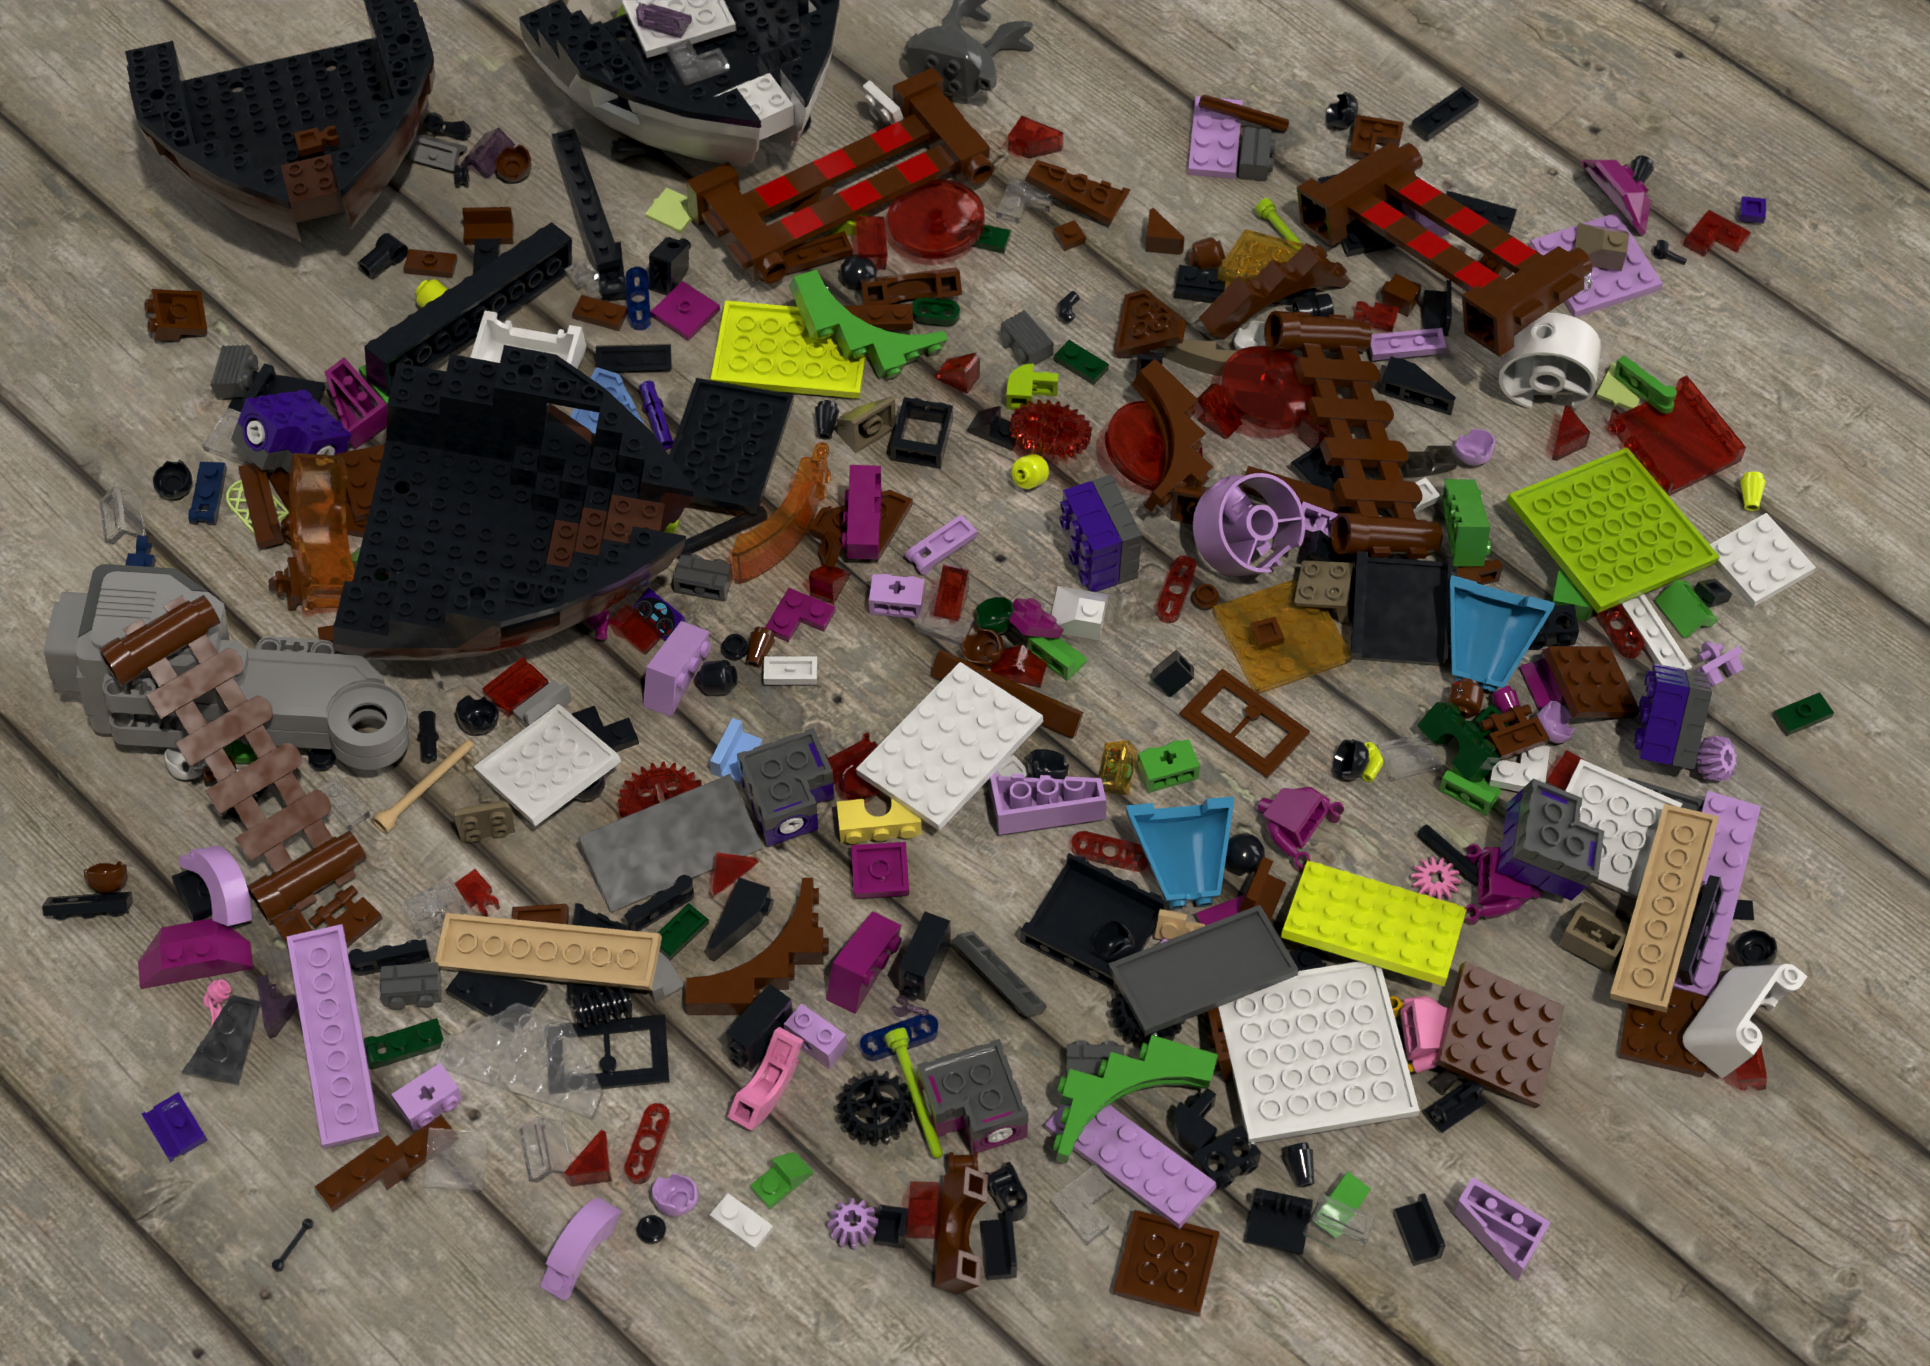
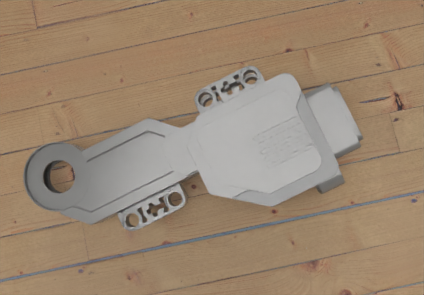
M102 564L97 566L92 572L88 593L61 592L60 601L54 602L44 645V655L50 680H55L57 691L80 692L85 715H89L93 730L99 733L112 734L114 741L118 744L178 748L175 743L188 736V733L174 712L161 720L156 714L146 695L159 687L148 669L142 671L141 676L124 686H120L105 664L98 648L117 637L120 639L125 637L126 634L123 629L142 618L144 623L147 624L167 613L163 606L176 598L183 596L186 601L189 600L191 602L204 595L211 603L221 622L219 625L208 630L209 634L207 636L218 653L231 648L240 655L243 661V670L233 678L247 700L259 695L270 703L273 715L263 726L276 746L291 743L295 747L332 749L335 756L341 762L362 770L386 767L397 761L407 749L409 744V724L406 703L396 690L385 685L384 677L362 656L336 654L334 644L327 640L264 637L258 641L256 649H246L239 641L229 639L224 603L176 568ZM188 646L167 657L177 676L199 665ZM215 689L194 700L195 705L207 724L229 712ZM363 719H377L385 724L380 730L373 733H360L352 728ZM244 736L239 738L243 744H249Z

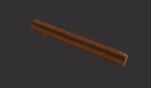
M1202 95L1199 100L1200 108L1274 130L1285 132L1289 126V120L1219 98Z

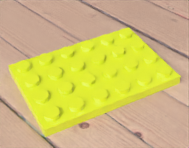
M725 300L710 380L771 391L860 399L867 355L859 359H854V357L845 359L835 334L826 339H820V337L811 339L798 307Z
M1307 860L1283 927L1281 938L1445 987L1467 909L1455 903Z

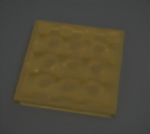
M1299 578L1213 606V614L1252 690L1258 694L1348 664L1352 661L1351 653L1327 608L1295 605L1294 601ZM1276 617L1284 635V643L1259 650L1250 631V623Z

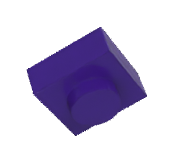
M1742 196L1740 200L1739 221L1764 224L1766 218V199Z

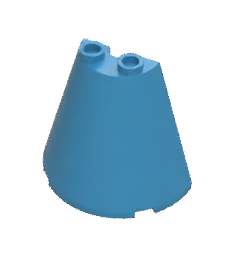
M1451 575L1452 675L1456 676L1455 681L1469 678L1481 683L1482 689L1496 692L1497 687H1505L1553 610L1555 603L1532 596H1522L1477 584L1476 581Z
M1233 796L1208 798L1201 805L1154 809L1153 803L1126 805L1128 819L1166 902L1169 903L1170 909L1184 908L1186 903L1195 902L1198 907L1209 906L1213 904L1212 899L1221 895L1234 806Z

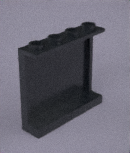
M1357 551L1355 558L1350 659L1445 666L1448 658H1452L1451 642H1449V632H1451L1450 578L1451 575L1456 576L1457 566H1452V557H1448L1447 562L1368 557V552Z
M1068 853L1065 867L1030 923L1025 922L1020 932V943L1116 991L1119 988L1108 970L1109 963L1099 959L1094 953V950H1097L1093 940L1094 934L1108 921L1120 920L1134 935L1135 944L1132 954L1140 952L1145 948L1157 927L1160 909L1165 910L1166 901L1154 892L1148 893L1140 889L1130 880L1124 881L1114 876L1106 868H1098L1090 864L1082 856H1074Z

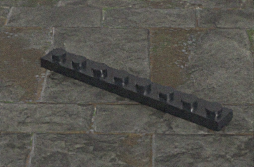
M575 128L552 134L553 143L597 271L622 266Z

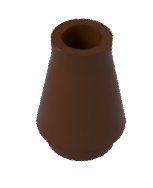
M755 627L754 631L750 632L748 657L746 660L748 665L756 668L761 667L764 657L767 656L775 643L773 631L764 627Z

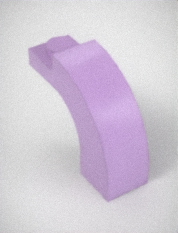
M216 845L208 848L192 849L190 854L179 856L180 867L199 874L205 881L211 897L213 921L231 926L252 920L248 887L241 869L230 853Z
M599 1197L591 1200L581 1208L554 1245L545 1263L548 1265L540 1287L563 1301L567 1300L588 1257L602 1241L612 1236L622 1211Z

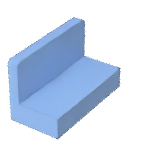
M732 718L710 760L711 773L718 777L731 774L733 781L741 784L737 753L747 752L761 746L762 739L743 732L742 721Z

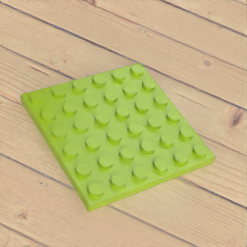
M1628 447L1512 492L1506 499L1508 504L1597 613L1716 564L1720 558Z

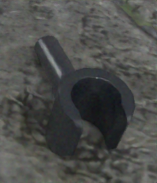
M1657 241V246H1654L1655 258L1665 259L1667 257L1685 265L1687 259L1669 251L1667 241Z

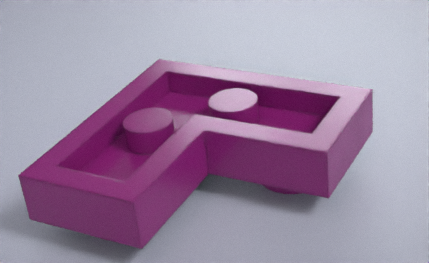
M788 588L765 628L773 631L774 637L789 642L800 623L824 632L836 609L831 604Z
M1015 598L1013 602L1015 611L1009 621L1024 635L1060 638L1064 629L1056 623L1057 619L1054 616L1046 613L1041 608V604L1033 598Z

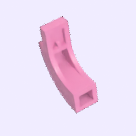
M781 1027L774 1031L761 1066L752 1080L736 1093L728 1118L751 1131L765 1120L783 1095L800 1061L797 1057L803 1044V1039Z

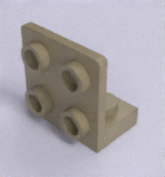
M1302 561L1294 601L1295 605L1301 607L1333 608V612L1338 615L1339 623L1350 624L1354 593V563Z
M507 800L458 808L454 811V818L461 842H477L482 838L504 837L510 833H515L512 807Z

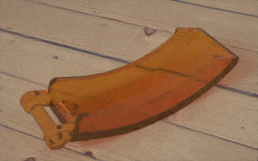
M817 443L812 457L801 458L792 488L780 507L758 527L745 534L737 535L732 552L735 584L748 582L772 569L798 546L808 532L816 516L820 499H825L827 485L824 484L831 480L827 459L830 450L827 443Z
M293 453L289 484V522L293 560L302 594L303 610L338 608L340 598L314 597V594L341 595L344 581H353L355 571L349 549L346 525V482L348 472L343 456Z

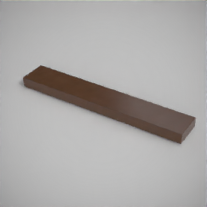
M943 650L937 653L931 676L943 680L961 662L1043 715L1042 725L1071 738L1076 736L1084 712Z

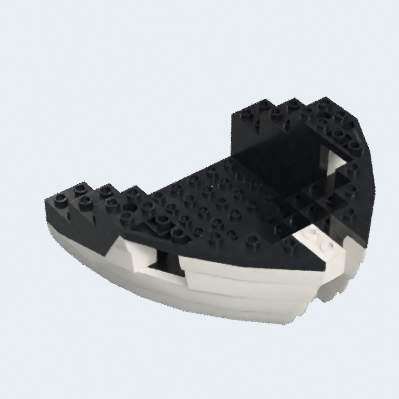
M558 0L519 17L524 44L537 64L555 85L564 91L574 102L607 126L649 146L695 159L720 164L729 162L731 166L742 168L746 167L748 163L753 162L755 152L759 148V141L764 138L776 143L782 142L785 147H790L793 142L799 140L823 85L831 60L839 17L840 0H724L736 24V31L649 58L646 57L626 14L605 23L598 21L591 24L581 10L571 13L563 0ZM618 37H624V38H626V39L623 40V41H620V40H617L616 38H618Z

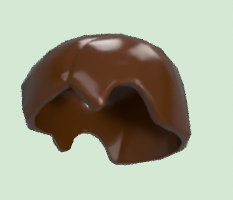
M520 144L513 148L506 146L495 161L498 175L509 182H518L527 177L532 167L529 151Z
M979 628L977 633L966 635L961 645L962 657L982 668H988L997 663L1004 651L1002 637L994 630Z
M118 861L116 865L98 863L90 866L88 869H84L85 883L88 888L96 893L109 894L118 891L127 880V866L122 861Z

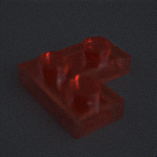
M1708 210L1686 237L1683 246L1703 257L1715 242L1738 253L1749 239L1751 232Z

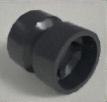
M1328 293L1314 295L1312 300L1309 297L1295 298L1292 301V312L1310 313L1311 316L1328 317L1329 314L1334 315L1332 299Z

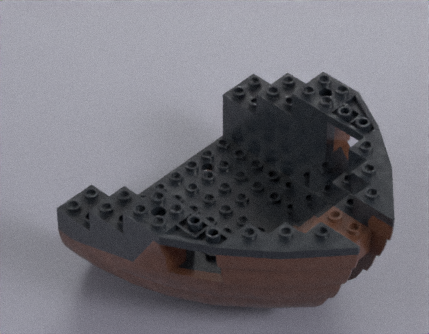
M364 0L372 35L370 39L187 80L184 78L173 41L125 51L128 63L126 67L130 80L128 82L136 119L145 140L158 155H162L170 165L203 194L252 222L292 240L301 242L297 224L342 213L346 215L349 229L353 230L382 194L411 148L424 114L429 94H431L436 74L434 55L417 3L414 0ZM329 67H336V69L332 71L326 70ZM235 88H243L239 92H233ZM328 126L336 127L340 144L336 146L324 145V151L300 156L294 133L318 127L319 132Z
M504 345L500 363L450 354L446 371L397 363L387 403L386 444L353 581H344L333 627L334 651L338 654L357 655L363 658L381 660L439 661L476 657L533 643L594 617L649 584L658 574L666 570L676 557L681 555L686 536L664 531L669 523H675L679 519L684 508H689L695 489L649 428L603 386L556 354ZM554 405L598 412L596 434ZM400 487L409 489V491L407 493L400 494L396 492L395 489ZM381 573L388 575L389 578L385 581H379L375 576Z

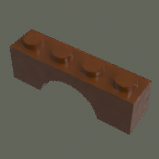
M956 267L859 280L863 305H885L921 297L943 298L962 295L960 270Z
M966 1166L944 1175L934 1286L955 1294L979 1287L982 1258L973 1254L970 1248L969 1235L977 1212L986 1203L988 1175Z

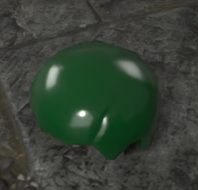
M993 597L986 599L976 607L977 616L975 618L978 628L994 630L1000 635L1012 627L1013 624L1009 621L1014 612L1011 600L1005 597Z

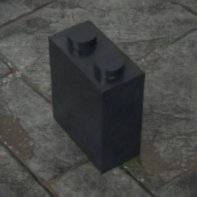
M924 911L899 965V992L906 998L926 1001L951 946L950 920Z

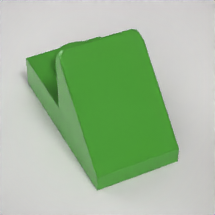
M796 1152L771 1159L772 1168L750 1185L751 1191L769 1210L814 1174Z

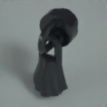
M435 112L427 114L424 119V128L433 133L451 135L460 140L467 139L471 134V128L464 120L456 122L444 121L442 116Z

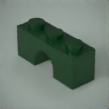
M1436 702L1417 726L1434 744L1447 745L1453 737H1456L1459 742V752L1451 763L1468 781L1481 782L1501 759L1495 752L1496 747L1477 733L1479 731L1478 728L1460 715L1462 712L1455 704L1451 702Z

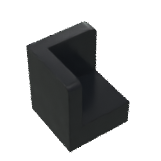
M1177 650L1153 669L1152 680L1170 697L1194 679V667Z
M879 1205V1221L875 1245L905 1248L909 1224L908 1208Z

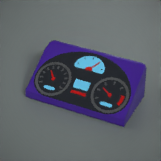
M650 588L644 591L630 611L632 615L664 641L668 639L681 621L685 622V618L681 613Z

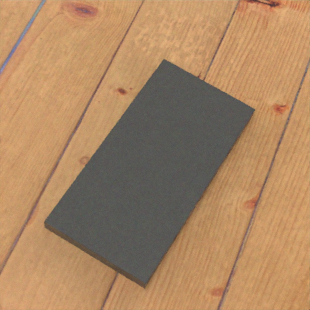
M731 774L590 831L578 838L610 913L649 898L659 891L667 890L676 884L677 878L681 875H688L694 879L763 849Z
M1258 905L1109 963L1108 970L1146 1036L1298 975L1299 969L1261 905Z

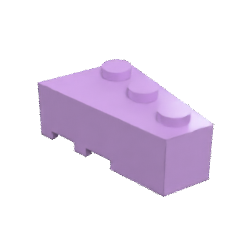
M683 621L678 624L646 666L644 707L671 717L673 716L700 664L710 653V631Z
M1473 1177L1459 1198L1454 1214L1517 1282L1551 1223Z

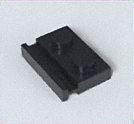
M1179 265L1174 298L1213 303L1225 291L1227 271L1216 269L1201 270L1194 266Z

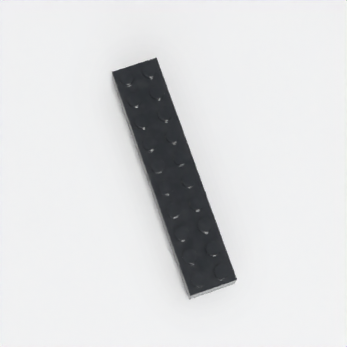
M549 223L545 227L538 229L536 233L527 239L521 240L509 251L503 252L494 261L485 264L471 276L464 278L462 282L453 288L446 290L435 300L428 302L414 314L408 315L402 322L390 327L376 339L369 341L364 346L367 381L388 397L397 363L431 368L477 336L484 311L497 312V320L500 321L572 272V238L554 223Z

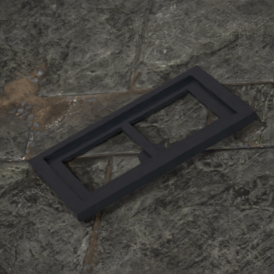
M665 1014L621 1018V1020L610 1019L609 1023L605 1020H600L599 1025H595L593 1021H590L587 1028L581 1022L577 1025L576 1023L547 1026L550 1095L670 1083ZM650 1030L653 1068L614 1071L617 1063L616 1059L611 1056L610 1034ZM604 1035L605 1056L599 1062L603 1073L565 1076L563 1039Z

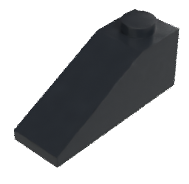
M1390 357L1382 377L1379 394L1451 416L1456 399L1453 394L1415 363L1408 362L1405 359Z
M739 877L708 946L709 959L715 962L760 925L765 914H770L774 899L771 898L770 887Z

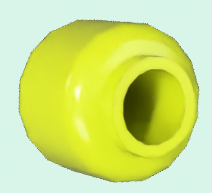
M436 279L424 280L415 291L416 304L423 308L428 302L441 296L448 288Z
M1029 454L1014 462L1011 475L1018 487L1032 489L1044 484L1048 479L1049 467L1043 457L1037 454Z

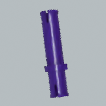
M653 381L642 382L639 385V389L644 400V411L649 415L657 440L665 450L671 449L674 441L662 409L663 401L658 397ZM651 400H653V403H654V406H655V409H656V410L653 409ZM658 421H660V424H661V427H662V430H663V431L660 430Z

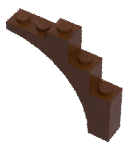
M1305 243L1287 263L1271 260L1254 279L1238 276L1199 318L1211 335L1226 339L1254 314L1288 295L1320 286L1345 288L1351 280L1346 275L1347 270L1341 263H1334L1326 258L1328 255L1323 248L1318 245L1315 247Z
M1156 359L1144 367L1131 384L1154 414L1161 430L1165 447V466L1161 482L1144 504V507L1150 512L1154 511L1158 506L1164 508L1171 501L1174 487L1204 486L1210 478L1207 475L1213 468L1197 452L1203 445L1200 441L1206 433L1190 419L1196 412L1193 408L1199 400Z
M802 878L800 897L793 916L783 932L767 949L750 961L731 970L709 976L686 978L685 1005L687 1015H742L761 993L760 990H764L769 983L778 990H789L790 980H795V965H823L824 954H829V938H824L823 927H819V913H814V905H819V888H814L813 878Z

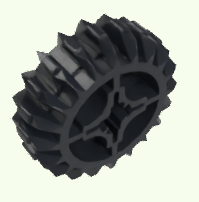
M1119 989L1115 991L1116 998L1111 1000L1112 1009L1110 1010V1017L1114 1019L1113 1027L1120 1028L1118 1032L1120 1037L1128 1035V1044L1136 1040L1140 1049L1143 1043L1149 1044L1151 1035L1173 1041L1175 1038L1174 1033L1179 1034L1182 1031L1181 1025L1185 1023V1020L1145 1036L1134 1015L1131 1018L1127 1015L1125 1008L1128 1004Z
M876 1069L872 1072L873 1076H868L863 1071L861 1073L862 1079L853 1076L851 1078L852 1085L845 1083L843 1086L845 1093H840L838 1096V1101L841 1102L837 1104V1112L840 1113L838 1115L839 1123L844 1124L843 1130L845 1133L852 1131L851 1138L853 1140L862 1136V1143L864 1145L869 1139L873 1140V1145L875 1146L878 1145L880 1139H883L885 1144L888 1145L890 1143L889 1136L898 1140L900 1138L899 1130L906 1132L908 1130L907 1122H912L913 1114L910 1113L914 1111V1103L911 1102V1092H906L908 1087L905 1082L899 1084V1077L897 1075L889 1079V1072L887 1070L882 1076H878ZM880 1091L891 1095L895 1100H892V1098L884 1097L880 1093ZM870 1092L868 1096L859 1098L861 1095ZM875 1099H877L878 1106L877 1116H874L873 1110ZM855 1115H859V1118L868 1119L871 1124L861 1121ZM893 1117L889 1121L881 1124L883 1119Z

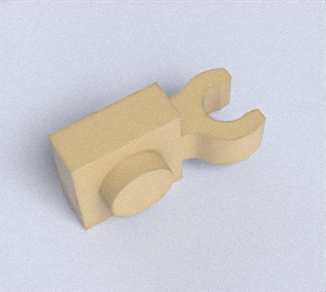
M1160 909L1155 938L1170 940L1204 927L1205 924L1187 922V914Z

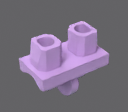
M1706 641L1701 645L1702 653L1698 655V658L1701 662L1707 660L1709 663L1695 671L1706 673L1711 687L1724 680L1717 669L1718 666L1722 665L1728 677L1744 669L1738 655L1743 653L1740 646L1720 656V652L1724 650L1721 643L1715 645L1711 641Z

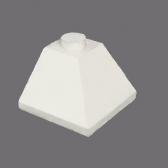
M1058 586L1051 615L1057 619L1056 623L1064 629L1062 634L1100 641L1109 594Z

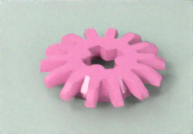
M1434 856L1430 857L1431 864L1422 859L1420 862L1424 867L1415 865L1413 869L1419 873L1411 874V878L1418 879L1417 882L1412 884L1413 888L1420 886L1421 890L1418 892L1420 894L1426 892L1428 896H1437V899L1442 900V895L1445 894L1450 899L1452 898L1450 890L1455 893L1458 892V888L1453 884H1461L1460 879L1453 877L1459 875V870L1450 871L1454 866L1452 862L1443 866L1444 858L1440 859L1439 864H1436ZM1436 873H1440V879L1443 882L1441 883L1437 881L1434 884L1431 882L1432 878L1429 875H1436Z

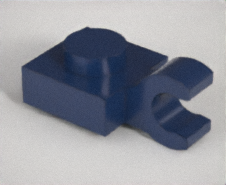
M138 535L136 554L128 553L125 565L155 566L156 559L154 555H150L152 543H148L149 536Z

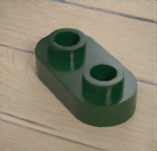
M921 297L912 303L913 319L917 322L950 326L956 324L960 319V307L952 300Z

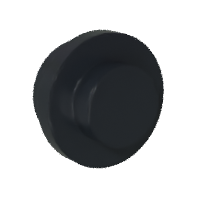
M731 634L723 641L722 652L729 659H740L747 654L748 643L741 635Z
M312 748L308 760L312 768L323 771L334 765L336 756L332 749Z
M648 1215L639 1221L637 1235L642 1242L656 1244L665 1237L666 1225L659 1216Z

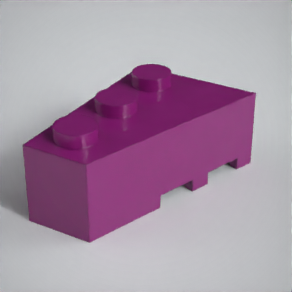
M850 465L849 490H845V505H848V511H844L843 526L847 527V533H842V548H847L848 559H879L882 503L881 466Z

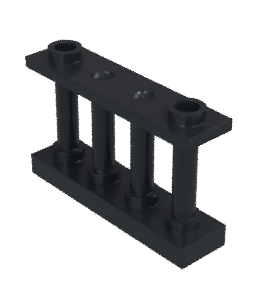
M1709 875L1706 885H1702L1698 895L1700 904L1694 910L1691 921L1693 925L1691 931L1688 932L1684 946L1685 949L1678 967L1682 984L1693 986L1724 893L1721 878L1718 876Z

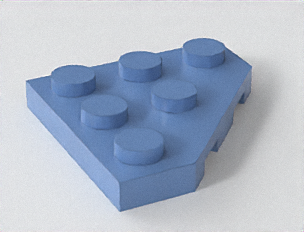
M596 367L591 379L608 390L644 424L623 385L620 375ZM574 408L570 417L596 434L599 413Z

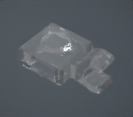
M587 259L565 268L567 278L577 291L585 288L589 297L602 298L598 292L600 287L596 282L599 280L598 273Z

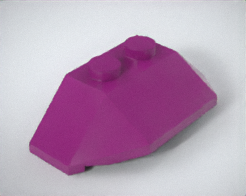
M1583 159L1580 164L1640 235L1646 234L1651 200L1646 195L1649 190L1642 181L1635 182L1632 178L1635 175L1627 164L1621 166L1617 160Z
M212 918L161 927L138 961L141 989L253 969L250 941L230 926L215 922Z

